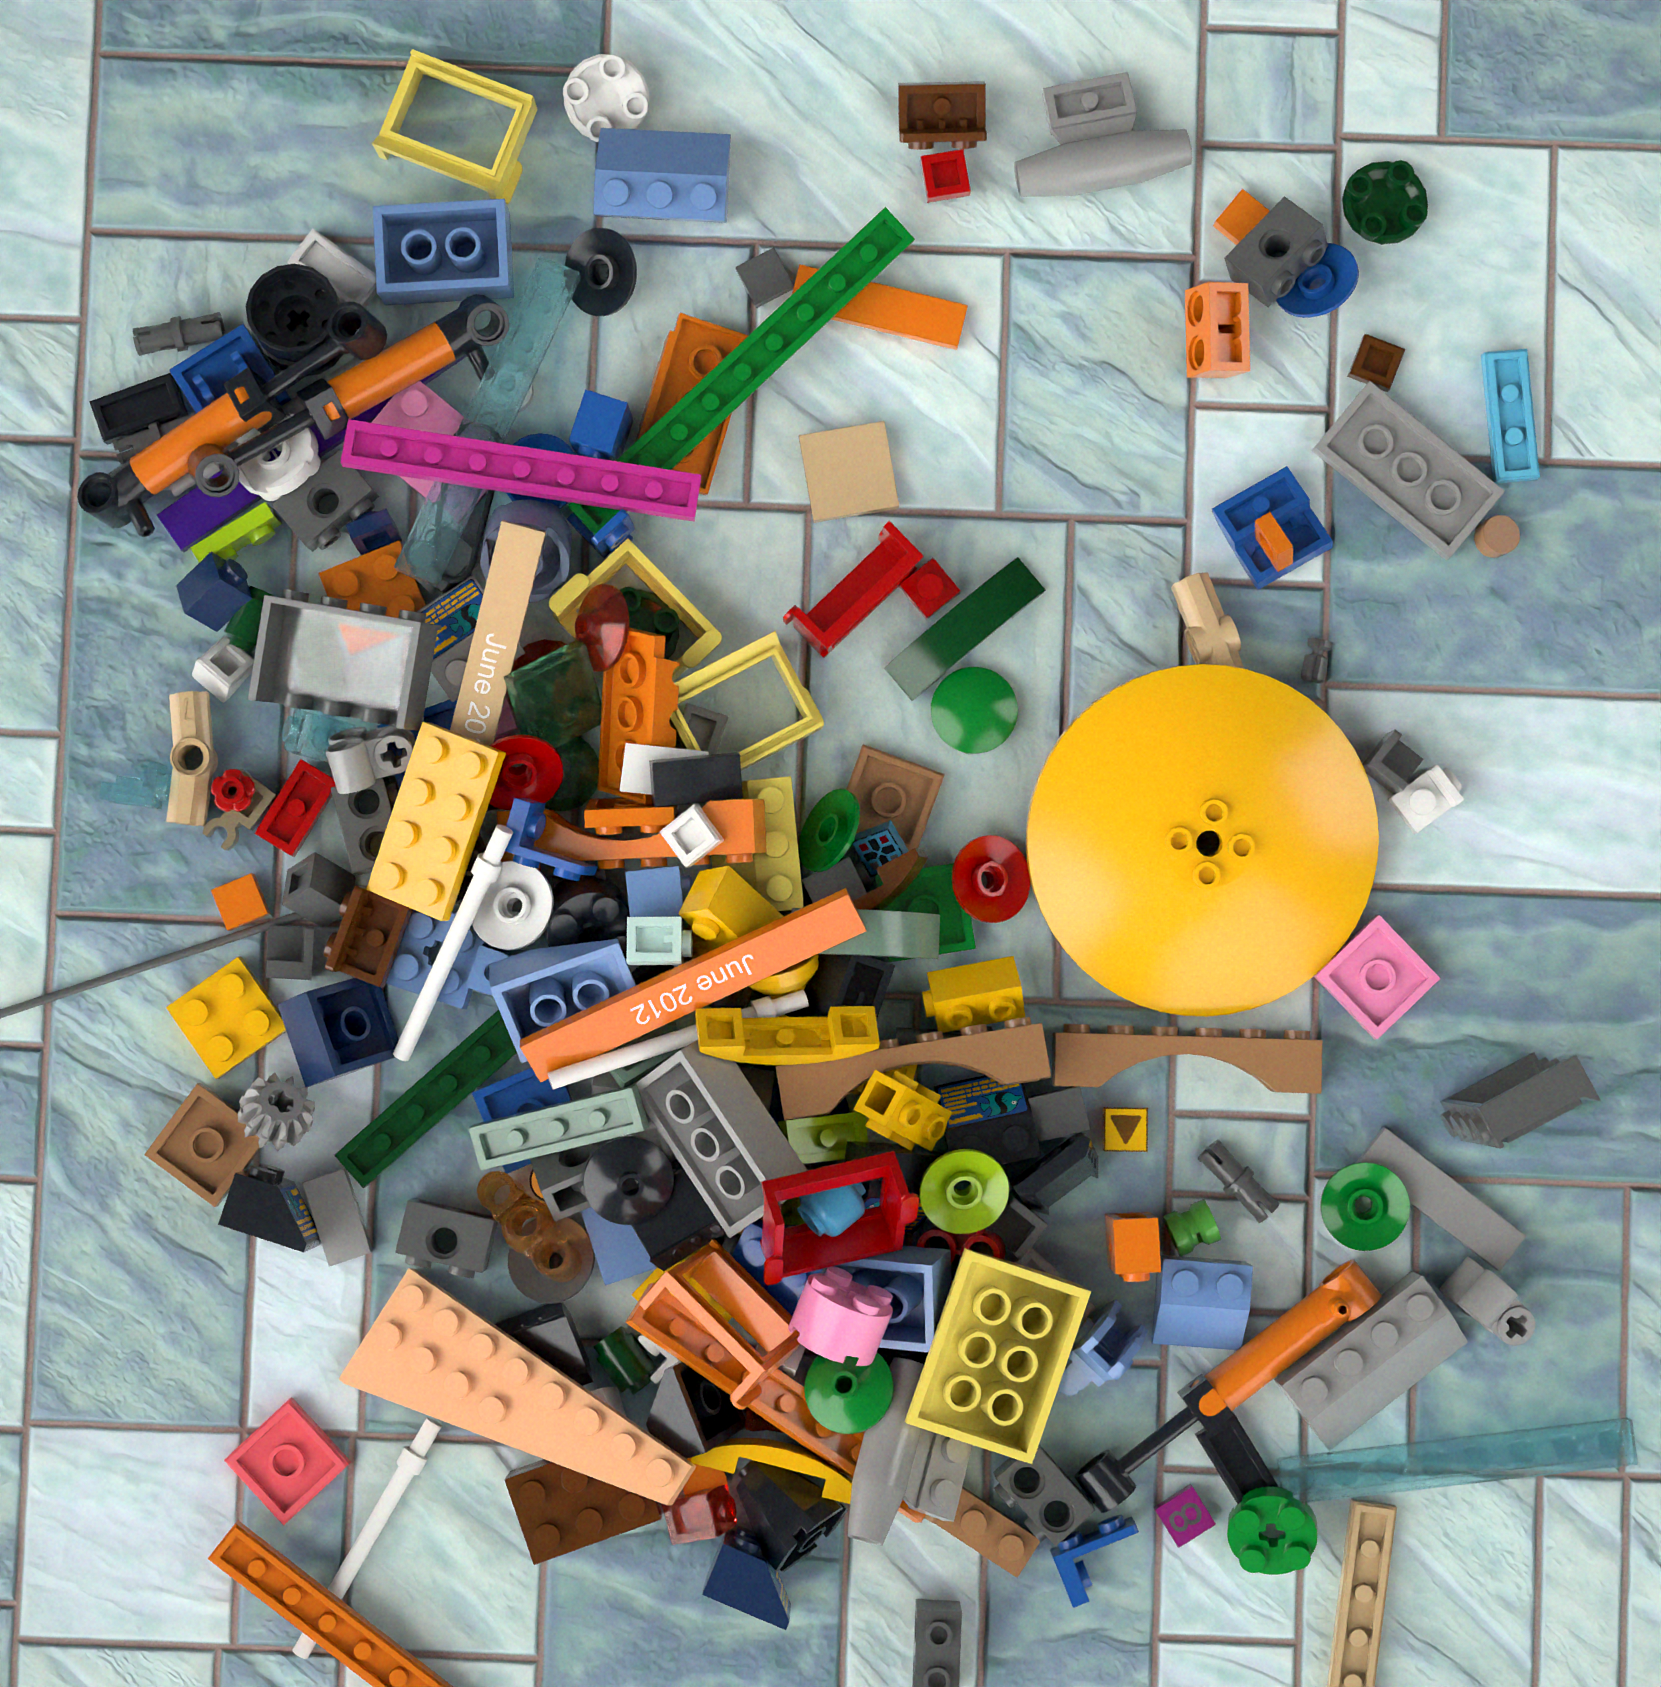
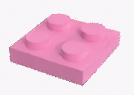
M1376 915L1314 975L1322 986L1374 1039H1379L1441 979L1380 915Z

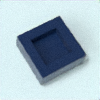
M387 508L381 511L364 513L356 521L346 524L350 538L361 556L396 541L402 542L398 527Z

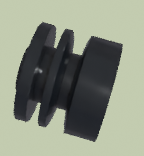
M294 263L276 266L262 274L251 287L245 307L248 325L270 363L283 371L332 338L327 328L328 319L332 311L338 305H341V302L327 277L313 267ZM300 324H302L305 328L309 327L304 332L299 328L295 329ZM344 352L340 353L339 355H337L336 357L322 365L320 368H318L308 376L321 374L329 368L335 366L339 359L343 356Z

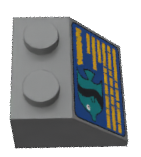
M473 574L417 611L418 613L426 614L425 623L441 625V630L437 631L431 673L452 702L457 700L484 594V590ZM520 642L518 644L515 660L523 654H525V651Z

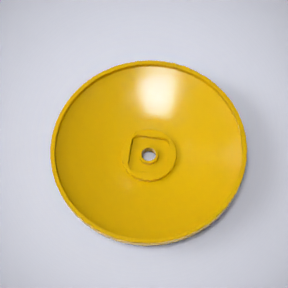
M1193 664L1152 671L1111 689L1090 704L1063 732L1047 756L1034 787L1027 818L1026 854L1032 889L1040 912L1063 950L1083 971L1116 995L1146 1008L1182 1016L1208 1017L1251 1010L1281 998L1311 979L1336 955L1356 927L1367 904L1378 861L1379 830L1373 791L1355 749L1342 730L1313 701L1289 685L1264 674L1226 665ZM1212 830L1218 835L1220 845L1214 854L1205 856L1198 851L1196 841L1202 832Z

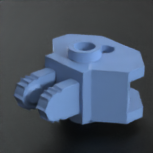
M1117 1300L1108 1302L1091 1320L1088 1317L1080 1323L1058 1387L1059 1393L1069 1397L1070 1395L1075 1396L1076 1393L1078 1394L1080 1390L1082 1391L1091 1381L1100 1387L1105 1381L1118 1380L1132 1365V1359L1142 1347L1148 1329L1140 1324L1124 1335L1114 1325L1117 1319L1115 1314L1122 1307Z

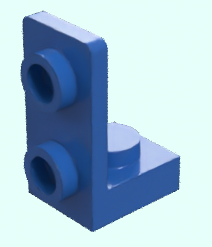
M621 509L595 535L573 513L567 518V521L603 558L609 553L614 552L627 538L631 541L633 540L630 533L635 530L630 515L624 509Z
M514 798L506 826L513 831V834L505 849L506 852L514 854L513 862L532 868H539L540 862L555 867L554 875L574 881H579L581 875H595L596 865L535 847V840L541 837L545 828L546 816L543 814L546 803L530 798Z
M1122 1515L1109 1517L1097 1524L1099 1530L1082 1536L1081 1531L1070 1533L1057 1547L1050 1549L1073 1608L1089 1602L1085 1588L1093 1586L1083 1560L1074 1563L1073 1559L1138 1533V1528L1132 1517L1126 1519Z

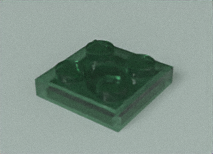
M575 640L504 676L520 735H531L541 738L554 748H557L601 725L602 702L586 644Z

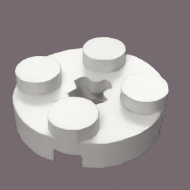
M287 416L286 418H284L283 420H281V421L278 422L277 424H279V423H281L282 421H284V420L290 418V416ZM253 428L237 439L236 442L239 446L261 433ZM307 428L239 466V482L248 491L260 495L266 501H275L282 495L297 489L309 476L314 475L320 467L321 460L317 455L318 442L312 430ZM276 448L278 451H282L277 459L267 462L271 458L269 452L272 449Z

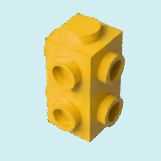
M1014 956L927 972L930 990L922 991L926 1018L935 1016L938 1032L942 1031V1033L960 1030L963 1027L987 1025L1025 1017L1022 986Z
M874 1070L854 1107V1110L869 1118L865 1124L866 1127L912 1151L915 1144H918L932 1152L937 1140L943 1136L947 1122L953 1113L937 1104L941 1095L896 1070L891 1078Z

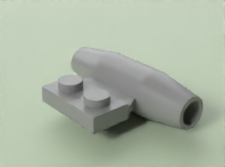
M1124 72L1043 88L1042 97L1050 133L1061 145L1014 162V172L1020 197L1076 196L1142 183L1191 165L1192 151L1186 129L1133 130L1137 109L1129 74Z
M893 1358L889 1366L894 1381L893 1399L884 1417L872 1428L865 1431L852 1479L847 1536L874 1545H883L902 1500L906 1502L909 1509L943 1521L954 1522L973 1445L905 1422L924 1367L922 1363L904 1358Z

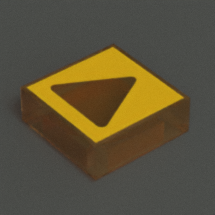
M1103 1107L1102 1151L1148 1152V1108Z

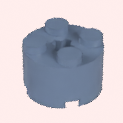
M518 500L497 507L487 523L481 552V570L485 580L487 581L502 520L544 530L547 532L529 603L548 598L554 594V590L562 582L564 583L569 573L572 534L567 521L562 516L561 510L552 503H543L536 500Z

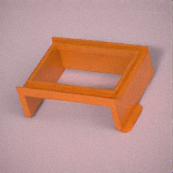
M712 1239L708 1245L683 1263L678 1264L669 1272L666 1271L639 1303L646 1310L671 1292L750 1372L730 1395L732 1404L738 1409H745L762 1394V1387L759 1383L785 1363L800 1346V1343L797 1341L800 1332L796 1329L790 1333L788 1330L792 1316L715 1239ZM693 1277L768 1354L762 1357L687 1281Z

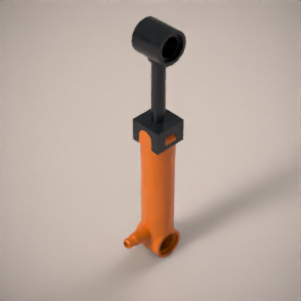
M1354 1259L1340 1265L1321 1281L1317 1289L1205 1376L1200 1374L1177 1393L1187 1405L1186 1408L1119 1460L1113 1456L1110 1450H1105L1081 1467L1074 1478L1101 1513L1112 1510L1127 1499L1136 1489V1484L1129 1476L1131 1472L1197 1421L1201 1423L1209 1434L1234 1415L1232 1411L1344 1323L1358 1318L1373 1307L1382 1297L1380 1292Z

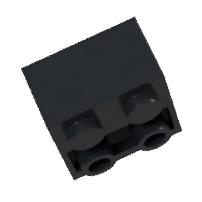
M818 954V969L804 988L809 1006L785 1014L789 1017H828L830 1007L874 1006L877 1021L895 965L869 956Z

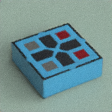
M891 820L856 833L852 844L871 877L879 875L876 868L909 851Z

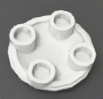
M598 54L583 60L570 73L563 87L564 106L570 122L582 135L589 137L595 142H599L600 128L637 130L642 125L649 109V89L643 74L632 62L617 55Z

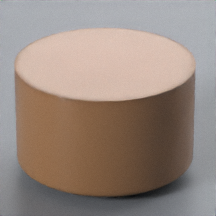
M1496 515L1483 521L1477 526L1474 534L1477 549L1483 555L1490 558H1498L1513 551L1520 540L1517 524L1505 515Z

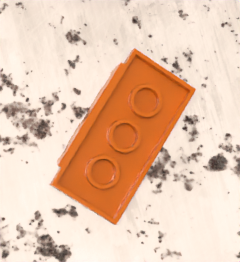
M679 313L674 331L670 330L664 341L663 350L656 367L650 394L645 404L635 442L749 335ZM731 414L672 469L700 474L699 494L708 495Z
M606 625L597 790L643 804H652L651 794L619 791L626 743L675 748L676 729L670 726V716L674 711L678 710L679 686L674 684L672 674L674 669L680 666V663L664 659V635L620 625Z

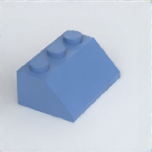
M600 128L595 166L593 214L598 217L727 223L731 134Z

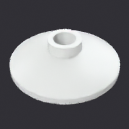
M513 861L502 862L503 867L496 882L489 884L473 919L472 926L478 936L489 945L504 950H516L532 944L544 933L553 913L554 899L548 880L538 869ZM521 900L522 909L518 915H514L512 906L516 901Z

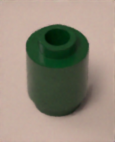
M249 585L253 599L245 603L228 621L224 632L232 636L229 644L253 654L257 644L264 595H274Z
M622 1326L593 1347L599 1355L596 1360L620 1393L629 1389L634 1395L652 1382L650 1372L657 1366L634 1334L630 1333L628 1335Z

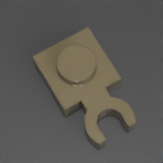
M240 769L243 775L249 776L255 785V793L253 794L251 804L243 811L236 812L231 810L230 812H224L220 818L211 819L206 823L202 832L205 836L211 837L217 828L224 827L228 835L221 848L227 851L236 846L239 840L238 829L241 825L253 831L278 796L243 769ZM231 787L229 793L231 795L236 794L237 789Z

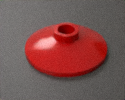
M512 735L499 739L489 745L506 752L489 804L499 809L511 811L514 798H530L545 803L559 789L563 779V764L559 753L547 741L531 735ZM515 764H523L519 767H512Z
M986 835L977 837L963 846L953 864L952 886L958 903L967 914L984 923H999L1014 917L1025 905L1030 891L1031 880L1027 861L1016 845L1003 837ZM982 873L987 878V885L985 888L981 881Z

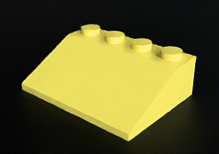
M964 1248L905 1422L1032 1464L1091 1291L1078 1283L1040 1270Z

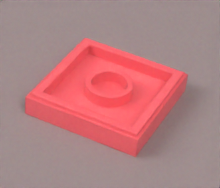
M292 1397L224 1459L283 1526L351 1463L346 1455Z

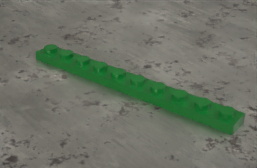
M885 207L616 461L672 470L911 245L915 238ZM570 503L568 505L570 511L593 535L620 511L577 503Z

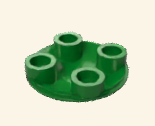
M966 667L952 672L938 685L932 698L931 718L937 734L947 745L965 754H980L997 748L1008 739L1017 722L1018 704L1012 687L1001 675L987 668Z

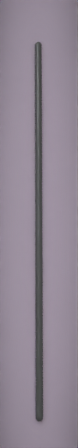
M294 912L0 1009V1019L268 931L271 925L283 926L304 919V917Z

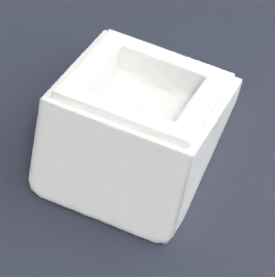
M226 635L196 660L192 672L194 679L223 703L233 695L252 673L254 659L244 650L229 644L230 638Z

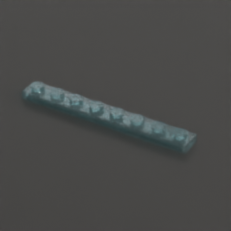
M539 256L509 320V331L505 338L498 343L455 436L504 444L581 279L578 271ZM434 481L394 565L396 571L437 588L483 489Z
M1628 1417L1276 1458L1280 1488L1293 1492V1497L1302 1503L1638 1464L1633 1421Z

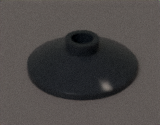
M592 228L580 234L572 243L564 266L565 284L572 301L583 312L593 316L612 315L628 303L636 285L637 264L631 246L618 232L608 228Z
M624 1136L604 1143L592 1154L584 1171L583 1185L586 1198L598 1215L616 1224L634 1225L650 1220L666 1206L672 1194L674 1175L668 1157L656 1144L641 1137ZM633 1178L637 1180L638 1187L632 1192L624 1191L621 1186L626 1179Z

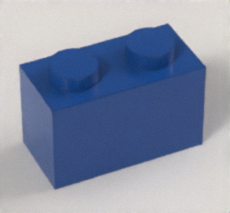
M585 389L569 437L575 454L616 461L623 454L634 421L628 403Z

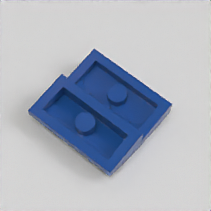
M1288 466L1212 508V513L1225 538L1257 590L1333 548V540L1310 508L1309 497ZM1271 512L1293 545V564L1277 572L1255 538V520Z

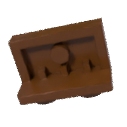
M985 81L898 83L899 141L901 143H908V148L914 150L934 148V142H951V147L956 149L976 148L977 141L987 140Z
M356 885L353 892L348 891L344 896L339 910V915L343 916L337 933L333 932L326 943L324 957L328 959L325 969L332 972L340 971L375 986L384 987L413 909L366 890L367 886Z

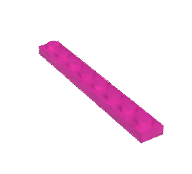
M350 419L347 422L341 457L342 467L609 509H624L629 512L695 522L701 484L700 474Z

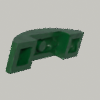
M1017 557L934 623L886 665L884 669L908 698L913 701L944 676L950 668L1008 620L1013 619L1046 590L1019 557Z

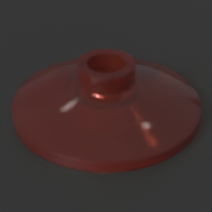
M598 584L586 594L580 605L575 621V641L578 655L585 667L594 672H605L615 666L623 654L629 633V612L626 600L617 587L610 584Z

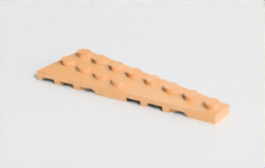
M408 1268L339 1377L341 1382L351 1387L665 1505H673L696 1468V1465L416 1269Z

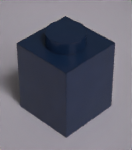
M210 552L176 585L184 613L218 632L245 603L253 599L247 583L248 575L244 568L232 559L226 561L215 553Z

